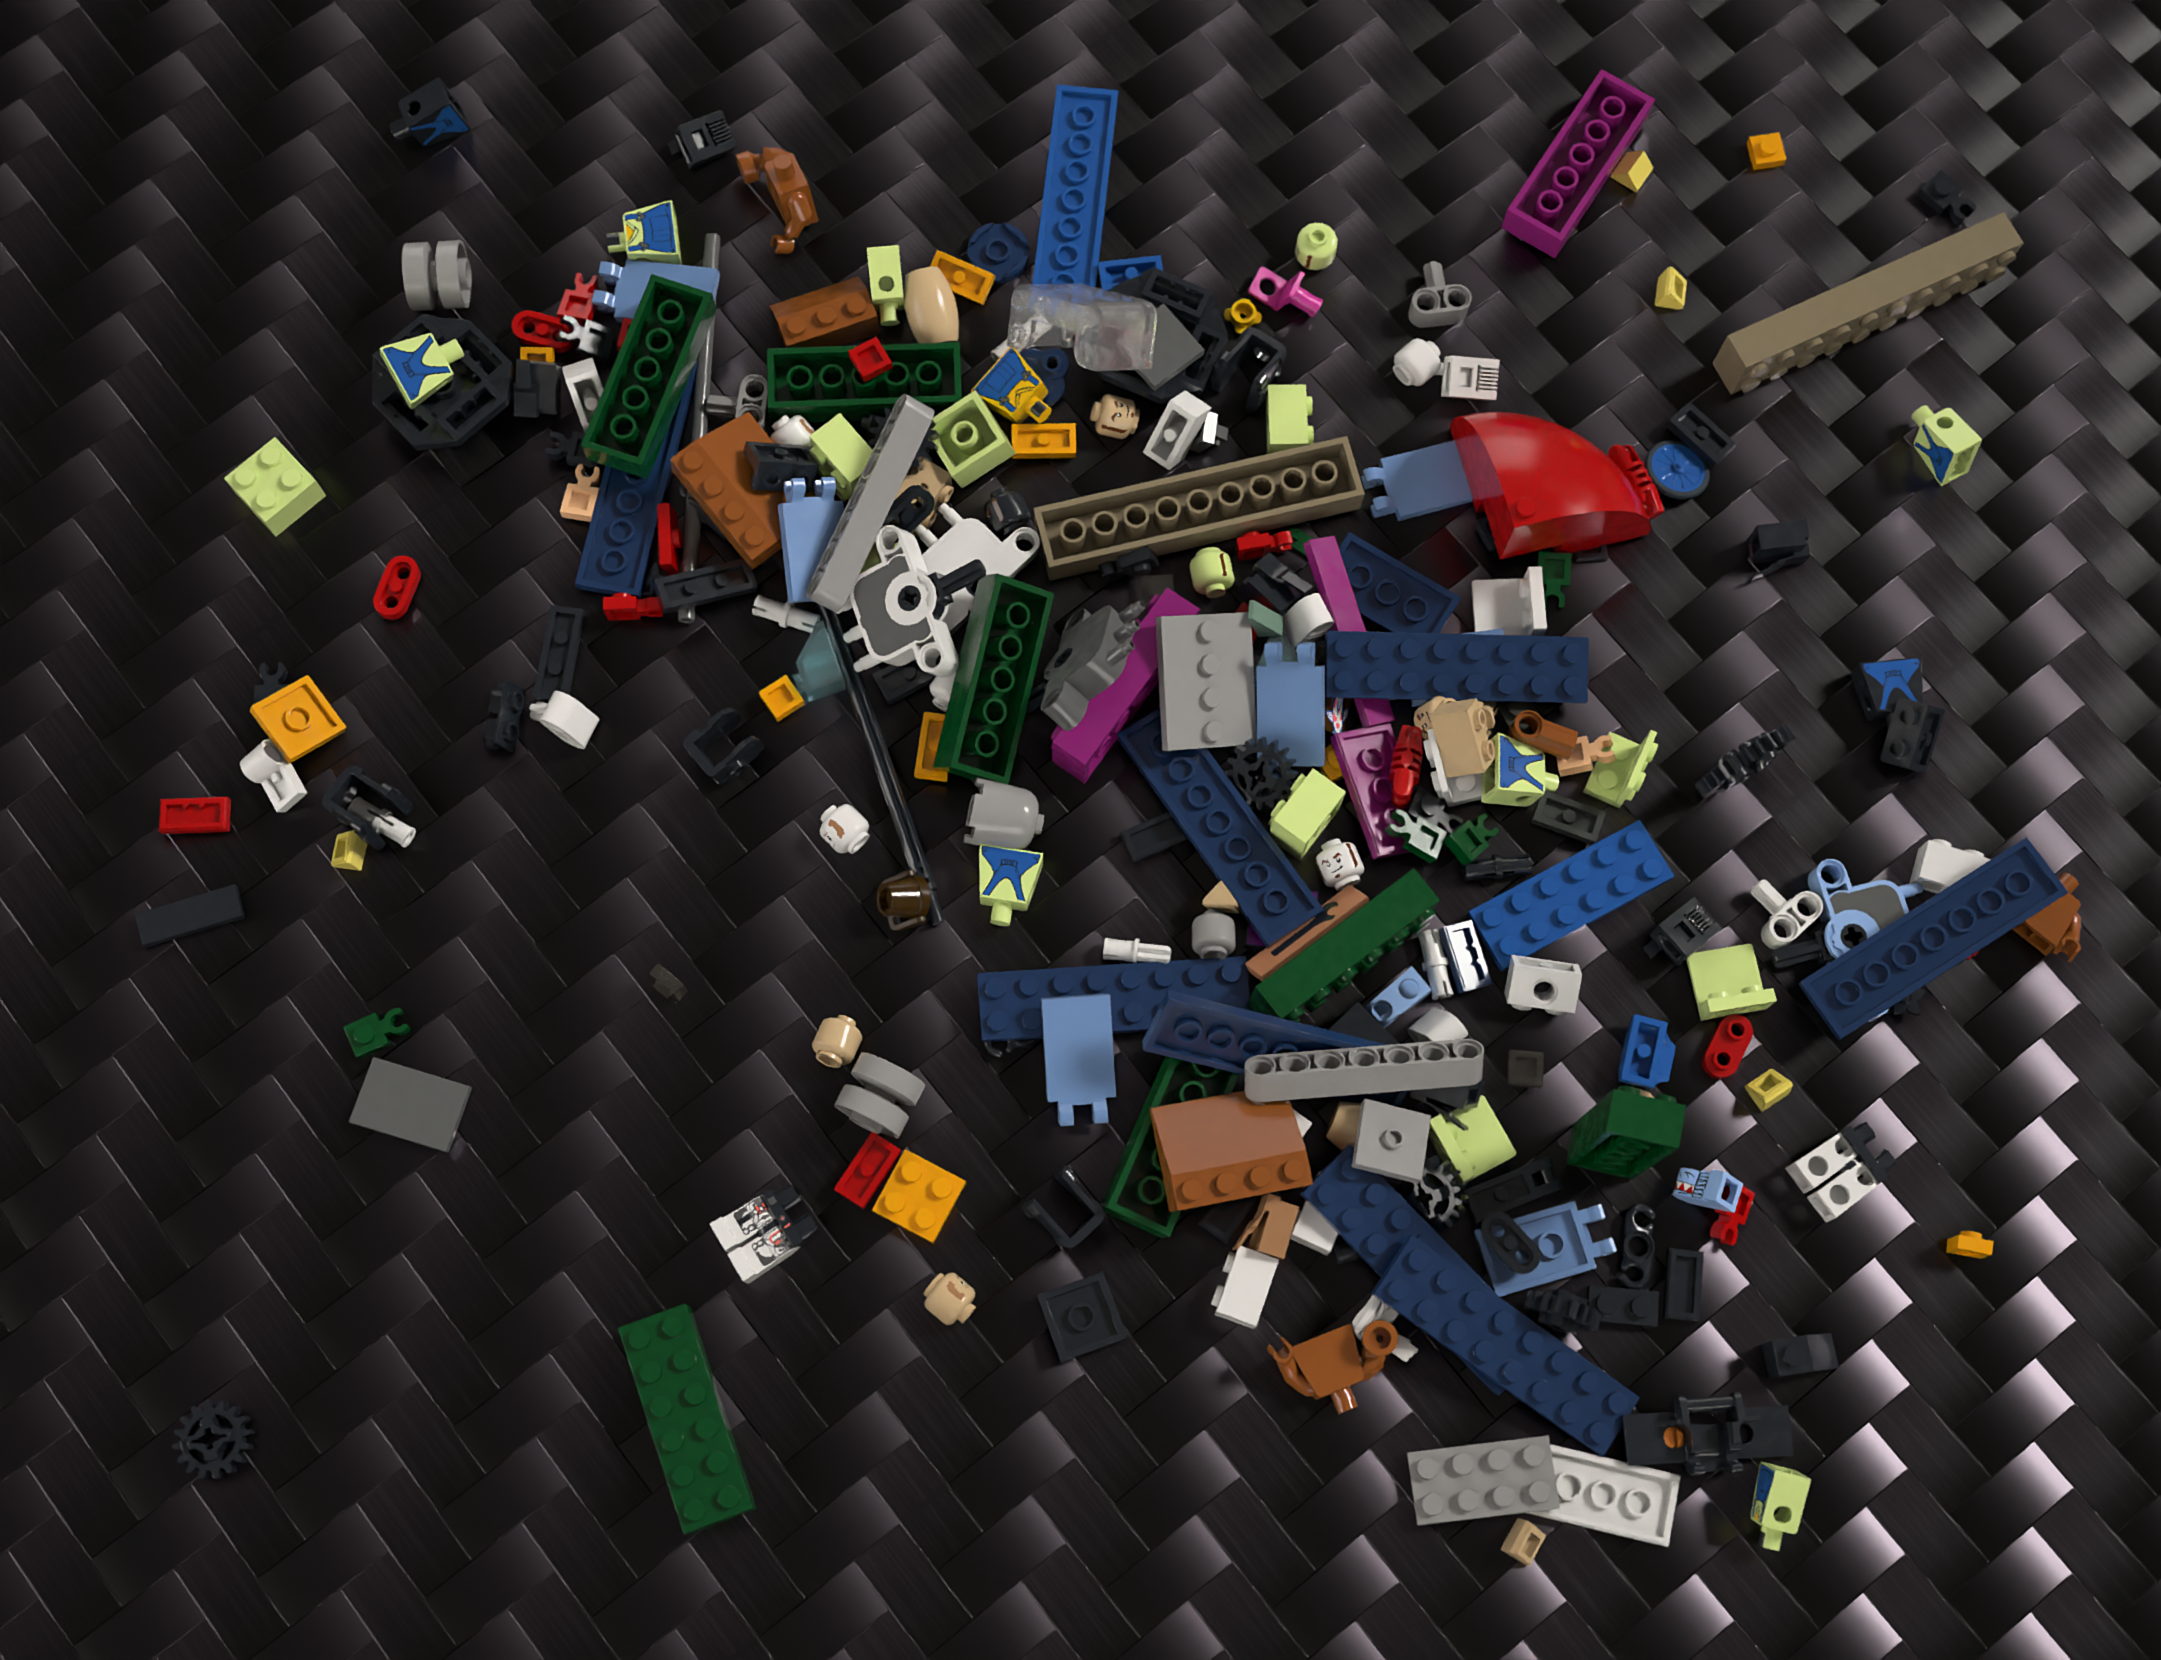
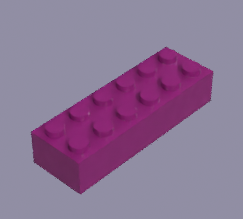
M1601 69L1507 209L1501 228L1549 256L1556 258L1648 119L1655 99Z
M1168 587L1161 596L1156 594L1151 599L1146 608L1148 614L1143 621L1136 620L1140 624V629L1135 632L1132 638L1135 648L1129 653L1124 670L1118 679L1088 702L1086 713L1076 727L1070 731H1065L1058 725L1051 736L1053 740L1051 746L1052 762L1084 784L1117 740V734L1127 727L1159 683L1155 617L1199 615L1200 609Z

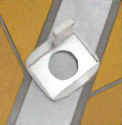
M1372 1295L1353 1320L1352 1327L1357 1338L1362 1342V1333L1368 1324L1376 1320H1384L1392 1324L1399 1314ZM1398 1334V1343L1392 1353L1407 1362L1409 1358L1418 1352V1348L1410 1344L1409 1339Z

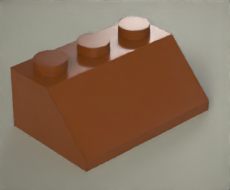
M859 276L769 306L785 348L842 346L880 333L877 313L868 290Z

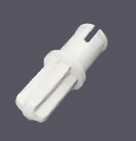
M1105 938L1103 959L1122 960L1133 963L1138 961L1160 962L1167 964L1171 958V948L1169 946L1140 943L1138 938L1135 941Z

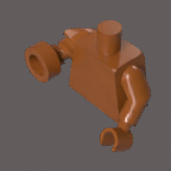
M763 148L762 154H753L747 150L736 154V161L746 184L758 181L761 172H765L768 189L786 224L785 235L774 234L771 238V246L777 247L775 250L776 254L792 253L794 250L793 238H798L805 226L819 221L808 182L794 154L788 153L781 148Z
M2063 872L2059 875L2058 879L2069 893L2013 930L2045 956L2052 950L2056 955L2059 952H2063L2069 958L2067 961L2071 963L2081 950L2079 944L2081 917L2077 913L2081 903L2071 895L2079 885L2077 879L2071 874Z
M1376 1320L1368 1324L1363 1330L1362 1347L1358 1354L1353 1328L1350 1323L1293 1347L1284 1337H1280L1283 1342L1282 1349L1276 1352L1269 1344L1267 1351L1277 1361V1365L1286 1383L1304 1396H1313L1315 1400L1331 1395L1338 1414L1358 1407L1350 1386L1362 1381H1368L1382 1370L1385 1356L1390 1354L1397 1346L1398 1334L1395 1327L1389 1322Z

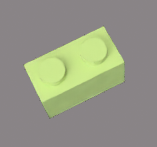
M1268 385L1265 397L1267 454L1313 444V426H1308L1307 416H1312V396L1306 395V385Z

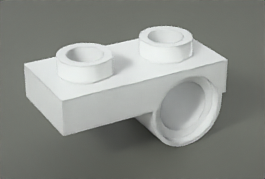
M270 738L262 741L240 761L242 772L251 781L262 784L276 812H287L307 794L291 763H287Z

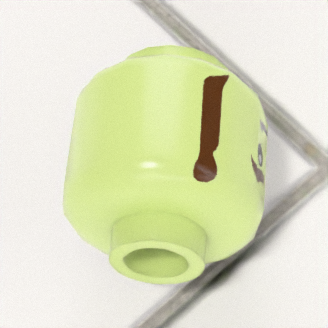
M1311 223L1301 229L1297 237L1295 254L1302 266L1310 270H1320L1332 263L1338 241L1332 228L1323 223Z
M1208 547L1199 550L1189 564L1195 591L1205 594L1209 598L1223 596L1226 590L1234 583L1235 578L1230 557L1227 553L1220 551L1219 548Z

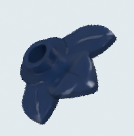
M1036 348L1026 349L1019 354L1049 391L1042 401L1049 407H1052L1065 392L1064 376L1069 371V358L1062 350L1057 348H1051L1044 352ZM1051 359L1058 360V366L1054 369L1048 368V363Z

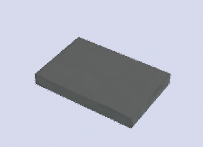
M373 1057L349 1122L449 1153L472 1088L468 1085Z

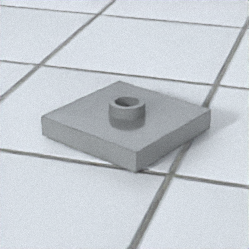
M1364 1099L1361 1102L1352 1167L1416 1184L1420 1183L1423 1176L1431 1115Z

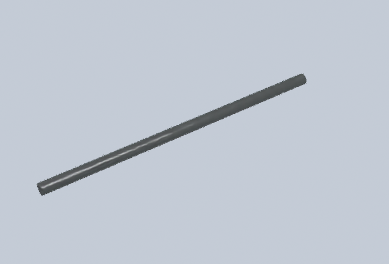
M708 233L705 235L703 267L718 269L720 236L717 234ZM715 315L696 360L698 365L694 382L690 444L707 434L708 413L706 411V401L708 396H710ZM689 491L686 497L681 573L698 569L701 520L698 517L697 509L687 501L689 497H693ZM695 606L679 610L678 621L682 623L694 622Z

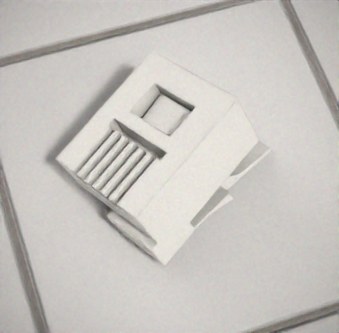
M1446 356L1444 363L1441 362L1440 370L1435 374L1443 375L1441 397L1496 400L1497 391L1495 389H1497L1496 385H1498L1496 377H1498L1497 373H1499L1497 369H1499L1500 360Z

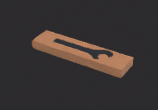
M1348 885L1322 905L1324 911L1270 948L1263 949L1246 962L1247 969L1261 982L1370 902L1368 897L1353 886Z

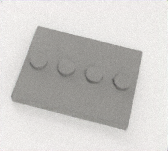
M1249 612L1155 617L1162 751L1245 745V741L1251 738L1257 744L1252 626L1248 620Z

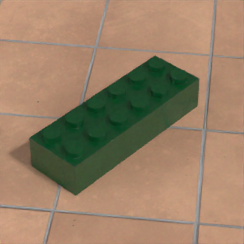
M651 274L581 443V447L588 460L645 479L649 478L717 308L712 293Z
M960 342L882 345L892 361L893 368L866 382L863 381L849 358L848 351L857 346L767 349L768 411L772 424L785 414L789 418L801 415L807 422H828L839 413L847 421H862L863 415L869 416L871 413L886 417L884 409L888 408L892 411L897 400L903 394H907L933 409V417L962 399Z
M998 573L985 575L984 578L978 580L933 768L975 781L979 777L1009 784L1054 593Z
M1415 869L1411 870L1254 988L1247 1004L1254 1012L1299 1023V1018L1305 1013L1304 1011L1308 1010L1310 1013L1316 1011L1326 1002L1325 998L1331 994L1332 990L1338 994L1352 983L1351 979L1359 970L1362 974H1365L1379 962L1377 959L1384 954V951L1388 954L1393 953L1404 943L1403 940L1410 932L1416 935L1430 924L1429 920L1436 915L1434 908L1440 899Z
M1165 1056L1100 1204L1104 1212L1156 1237H1170L1181 1210L1169 1212L1150 1108L1232 1093L1239 1076L1238 1073Z
M1619 1086L1618 1090L1613 1089L1573 1124L1565 1164L1633 1180L1679 1148L1686 1105L1676 1103V1098L1668 1095L1656 1094L1654 1098L1640 1095L1639 1089Z
M685 1303L619 1327L618 1330L683 1533L690 1535L756 1510L757 1508L691 1307Z

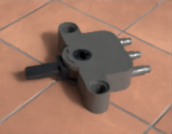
M1137 601L1120 613L1116 612L1110 605L1104 606L1093 615L1084 608L1077 610L1065 624L1058 647L1059 650L1047 664L1044 671V679L1031 689L1026 713L1032 712L1041 705V710L1065 731H1070L1076 727L1086 713L1088 702L1112 685L1123 672L1127 657L1135 648L1132 642L1133 635L1140 629V624L1133 619L1145 610V604L1142 601Z

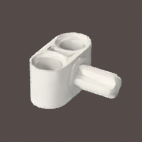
M1319 593L1302 598L1283 616L1282 633L1292 652H1297V645L1301 644V642H1317L1334 624Z
M554 691L548 703L537 701L529 707L531 710L530 717L533 720L540 721L541 724L560 739L580 749H585L599 721V718L578 700L560 691Z
M1764 879L1751 890V894L1772 914L1761 930L1762 941L1771 949L1786 947L1813 923L1823 910L1822 900L1814 892L1804 891L1797 894L1793 899L1790 898L1786 901ZM1797 903L1806 905L1810 915H1802L1798 911ZM1774 925H1780L1785 929L1786 938L1776 935L1773 928Z
M1432 1007L1408 1029V1033L1415 1043L1457 1040L1468 1036L1464 1025L1453 1014Z

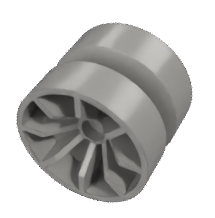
M461 240L439 241L435 257L428 242L404 244L402 251V275L407 302L412 311L435 310L438 293L445 309L469 307L472 275L466 250Z
M862 1052L851 1074L865 1088L863 1089L855 1085H844L834 1106L849 1116L852 1122L876 1134L883 1133L893 1138H899L909 1116L896 1106L895 1102L907 1106H915L926 1085L919 1078L901 1067L875 1055Z

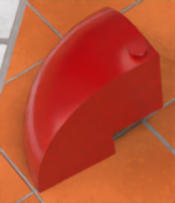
M1475 413L1458 416L1451 421L1449 427L1470 487L1475 512H1486L1500 559L1553 547L1554 553H1575L1580 550L1584 551L1600 547V545H1608L1649 534L1651 523L1633 485L1622 470L1603 451L1574 431L1554 422L1518 413Z

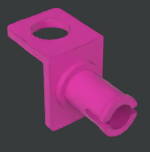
M1260 267L1248 289L1250 295L1276 311L1285 304L1291 303L1310 317L1317 313L1323 302L1321 298H1317L1300 287V282L1305 274L1302 271L1287 282L1267 268ZM1262 279H1269L1274 283L1275 292L1273 295H1265L1261 292L1259 284Z

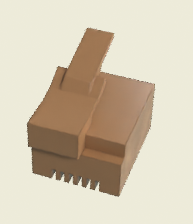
M1270 1193L1262 1194L1255 1217L1248 1223L1232 1250H1238L1247 1235L1252 1233L1249 1249L1279 1260L1284 1259L1299 1207L1281 1201L1279 1196Z

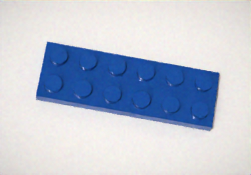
M1638 820L1470 910L1467 916L1472 920L1477 933L1502 972L1509 968L1511 955L1529 957L1663 885L1675 876L1642 822Z

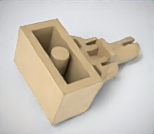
M1477 698L1443 703L1439 704L1429 716L1447 778L1484 773L1493 762L1495 748L1493 742L1488 740L1491 731L1488 729L1493 728L1495 725L1494 716L1498 713V707L1495 708L1496 702L1477 701Z

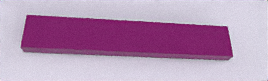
M1335 536L1312 539L1303 543L1318 592L1334 621L1331 631L1366 632ZM1353 698L1363 728L1383 725L1395 720L1388 699Z

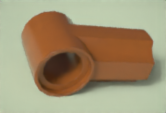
M1526 710L1517 715L1508 729V736L1542 752L1568 761L1575 747L1578 732L1544 720L1535 711ZM1519 724L1530 726L1533 734H1524L1520 730Z

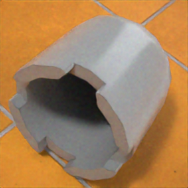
M977 777L975 786L980 787L979 794L975 793V795L972 794L965 825L972 827L971 835L964 834L963 843L979 846L980 844L1018 850L1025 849L1031 843L1034 834L1040 835L1043 828L1044 815L1038 814L1039 803L1036 796L1031 791Z

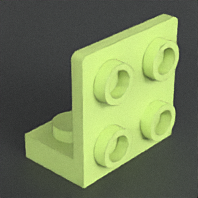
M1650 730L1641 744L1609 732L1608 735L1612 738L1613 746L1603 748L1602 752L1613 751L1616 760L1608 764L1596 761L1593 767L1594 770L1591 771L1583 793L1617 808H1620L1626 799L1631 801L1635 792L1639 791L1646 776L1644 770L1648 762L1652 761L1658 748V744L1653 742L1657 732Z
M1752 944L1696 952L1686 959L1700 1020L1766 1010L1777 1001L1774 988L1763 990Z
M1480 1096L1477 1108L1464 1110L1457 1108L1452 1111L1455 1118L1469 1127L1468 1130L1463 1131L1441 1114L1430 1119L1428 1136L1443 1163L1447 1160L1451 1162L1449 1170L1452 1172L1456 1170L1461 1171L1460 1176L1457 1178L1459 1182H1468L1516 1156L1513 1145L1484 1096Z

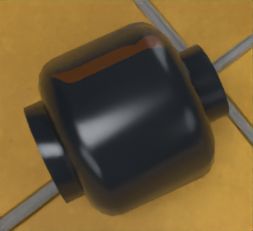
M1002 487L990 493L991 499L986 502L984 512L992 530L996 534H1003L1005 538H1008L1015 530L1028 527L1027 523L1031 519V513L1020 491H1008L1007 487Z

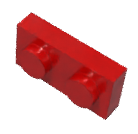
M871 1132L835 1186L834 1191L864 1210L902 1152L901 1149L876 1133Z

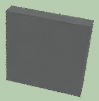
M1164 304L1114 339L1113 343L1116 349L1153 391L1204 355V348Z

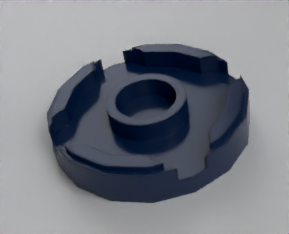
M989 223L980 227L969 239L967 250L969 264L994 274L996 277L993 283L998 284L1010 282L1020 276L1028 265L1030 255L1027 238L1021 230L1008 223H1002V225Z

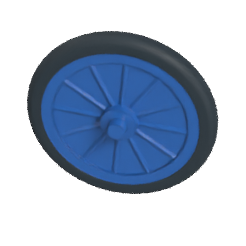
M1672 440L1660 442L1654 445L1645 457L1644 467L1647 469L1653 484H1655L1659 492L1675 499L1694 498L1701 494L1708 485L1710 478L1708 464L1683 442Z

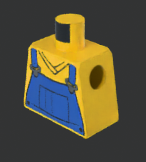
M1013 346L1006 350L971 390V392L976 390L989 409L1015 424H1022L1029 415L1038 423H1042L1051 413V408L1042 401L1049 391Z

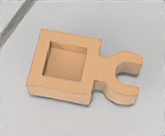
M582 464L577 466L575 475L578 482L577 484H567L560 513L563 518L591 522L599 488L595 487L602 480V473L599 467H595L592 476L584 477L586 471Z
M1587 736L1578 737L1568 761L1556 757L1560 776L1594 770L1592 763L1594 761L1604 764L1614 762L1616 758L1613 751L1602 752L1603 748L1613 746L1611 736H1600L1594 743H1589Z

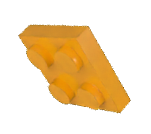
M309 675L252 705L250 708L251 714L288 764L341 735L347 728Z
M905 1149L872 1211L934 1244L966 1181Z

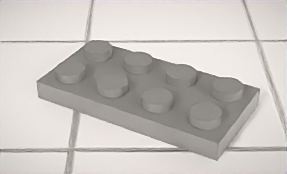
M1549 1436L1407 1453L1417 1526L1560 1509Z

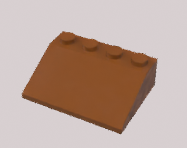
M747 412L696 439L673 456L670 462L672 472L753 570L782 548L778 505L786 503V496L784 492L753 490L750 486L754 469L743 454L746 441L774 442L751 414ZM812 490L810 493H805L804 497H816V494Z
M1245 1091L1150 1108L1169 1212L1313 1185L1307 1151L1290 1100L1256 1102L1250 1100L1246 1096Z

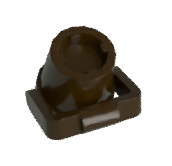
M909 870L885 879L879 885L876 894L877 907L881 915L888 918L892 930L905 931L926 923L925 916L928 914L931 900L930 890L926 880L919 875L916 876L915 870ZM899 917L909 918L911 920L900 923Z

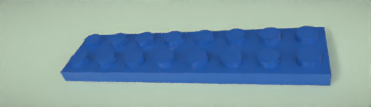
M1057 84L1029 314L1038 312L1047 316L1092 320L1118 90Z

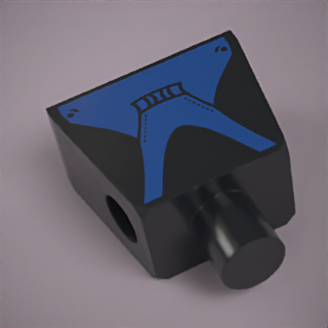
M440 77L401 99L398 106L403 118L389 124L397 141L414 135L422 146H429L471 130L460 102Z
M1921 657L1859 663L1850 673L1866 718L1871 722L1886 720L1888 730L1899 698L1923 703Z

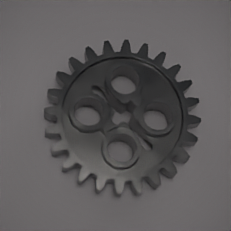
M1787 724L1767 734L1762 732L1740 744L1738 747L1740 752L1737 753L1733 749L1721 757L1713 765L1714 767L1710 773L1703 776L1694 785L1703 798L1709 797L1721 789L1727 791L1737 784L1739 785L1750 779L1752 776L1751 770L1757 774L1769 766L1777 758L1776 756L1780 754V750L1787 747L1796 737Z

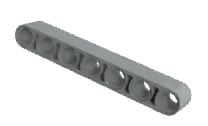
M903 394L894 405L808 585L806 597L834 612H838L845 604L874 544L876 535L884 523L932 422L934 410L907 394Z
M1457 1039L1256 1055L1250 1057L1245 1062V1094L1250 1100L1269 1102L1470 1086L1477 1084L1482 1079L1484 1047L1473 1039Z

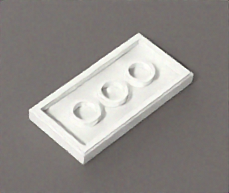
M1550 1444L1560 1509L1528 1512V1514L1664 1547L1669 1546L1681 1475L1639 1465L1627 1466V1462Z

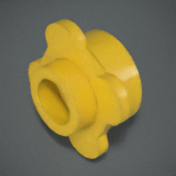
M1240 299L1233 304L1232 308H1227L1224 312L1225 320L1230 321L1235 326V332L1241 334L1253 324L1258 325L1262 319L1261 314L1256 312L1255 306L1248 299ZM1244 314L1246 317L1242 319L1240 315Z

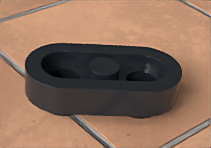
M921 485L908 487L894 500L882 527L887 526L895 519L892 524L893 526L911 533L933 511L935 505L934 497ZM918 497L917 501L911 504V501Z
M1494 1212L1485 1217L1480 1227L1481 1237L1484 1242L1512 1272L1520 1275L1531 1273L1540 1262V1251L1537 1245L1506 1213ZM1493 1225H1501L1504 1228V1235L1501 1237L1494 1236L1491 1232ZM1516 1252H1526L1528 1261L1526 1263L1517 1262L1515 1258Z

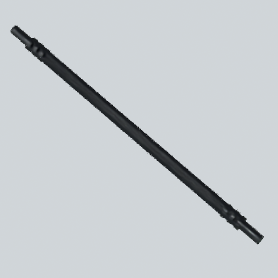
M817 603L908 862L909 870H915L916 876L919 875L926 880L931 898L928 911L933 926L945 922L935 894L937 886L934 883L930 866L921 846L861 672H856L853 667L857 661L851 644L845 642L843 638L846 630L840 614Z

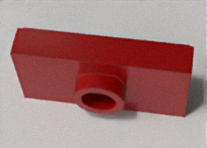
M661 503L657 506L659 565L668 576L679 574V548L683 547V536L681 529L678 528L677 513L670 503Z
M229 797L160 799L159 832L162 834L230 832L231 799Z

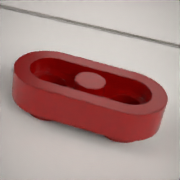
M525 310L519 312L512 320L513 333L516 339L523 344L533 347H551L555 349V353H564L570 350L575 343L574 341L568 343L555 341V336L559 331L567 334L570 333L568 326L559 323L560 318ZM527 328H535L533 332L525 333Z
M397 556L391 559L373 597V604L380 616L385 619H398L408 610L421 578L420 568L411 557ZM403 572H410L406 579H400V575ZM391 601H398L394 608H388V604Z
M1732 1014L1726 1016L1718 1024L1702 1057L1703 1069L1710 1077L1725 1079L1737 1070L1753 1036V1027L1746 1017ZM1733 1025L1741 1029V1036H1736L1732 1033L1731 1027ZM1717 1056H1725L1727 1065H1720L1717 1061Z

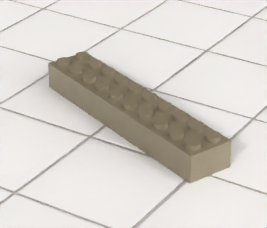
M2002 212L1728 335L1714 359L1713 365L1730 394L1740 390L1744 393L1751 391L1762 380L1767 378L1775 380L1784 375L1793 366L1797 365L1798 368L1804 367L1822 353H1825V355L1833 354L1844 343L1851 340L1853 343H1857L1866 338L1873 330L1878 328L1880 331L1886 330L1904 316L1908 319L1915 317L1925 309L1924 307L1931 304L1939 306L1948 301L1955 293L1961 292V294H1966L1986 279L1988 282H1992L2005 274L2006 266L2016 259L2017 256L2015 254L2022 246L2023 241L2005 212Z
M1344 436L1033 508V521L1040 539L1039 545L1049 581L1099 570V564L1107 561L1118 560L1117 556L1148 546L1157 556L1238 538L1252 531L1264 532L1361 509L1365 494L1348 437Z

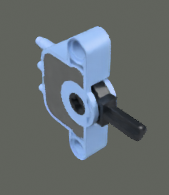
M1835 859L1822 861L1809 874L1808 886L1810 892H1814L1822 900L1823 910L1819 918L1825 924L1819 931L1810 936L1809 941L1772 950V963L1777 969L1816 959L1819 965L1829 964L1907 914L1909 910L1905 898L1922 893L1923 885L1918 882L1897 886L1887 880H1877L1852 887L1847 871L1841 862ZM1821 871L1828 872L1832 876L1833 884L1826 883L1822 879ZM1844 937H1845L1846 939H1852L1853 942H1854V944H1853L1852 942H1849V941L1846 942V941L1844 940ZM1887 1009L1886 1011H1884V1012L1881 1013L1880 1015L1876 1016L1875 1018H1873V1019L1870 1020L1869 1022H1872V1021L1878 1019L1879 1017H1881L1882 1015H1884L1889 1009Z

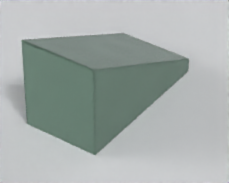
M1249 600L1248 620L1257 636H1282L1283 617L1260 603Z

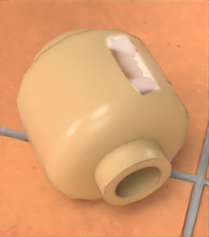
M940 1273L923 1293L927 1297L925 1307L946 1325H951L957 1320L963 1324L976 1308L972 1304L975 1298L974 1289L955 1273H948L945 1276Z

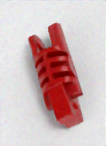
M1631 445L1610 446L1611 448L1608 451L1609 458L1622 470L1633 485L1642 501L1649 521L1655 519L1664 512V508L1657 488L1648 475L1643 461L1640 460Z
M1402 725L1396 746L1393 749L1389 779L1393 783L1391 802L1398 809L1407 807L1411 801L1413 786L1419 782L1423 748L1422 730L1417 726Z

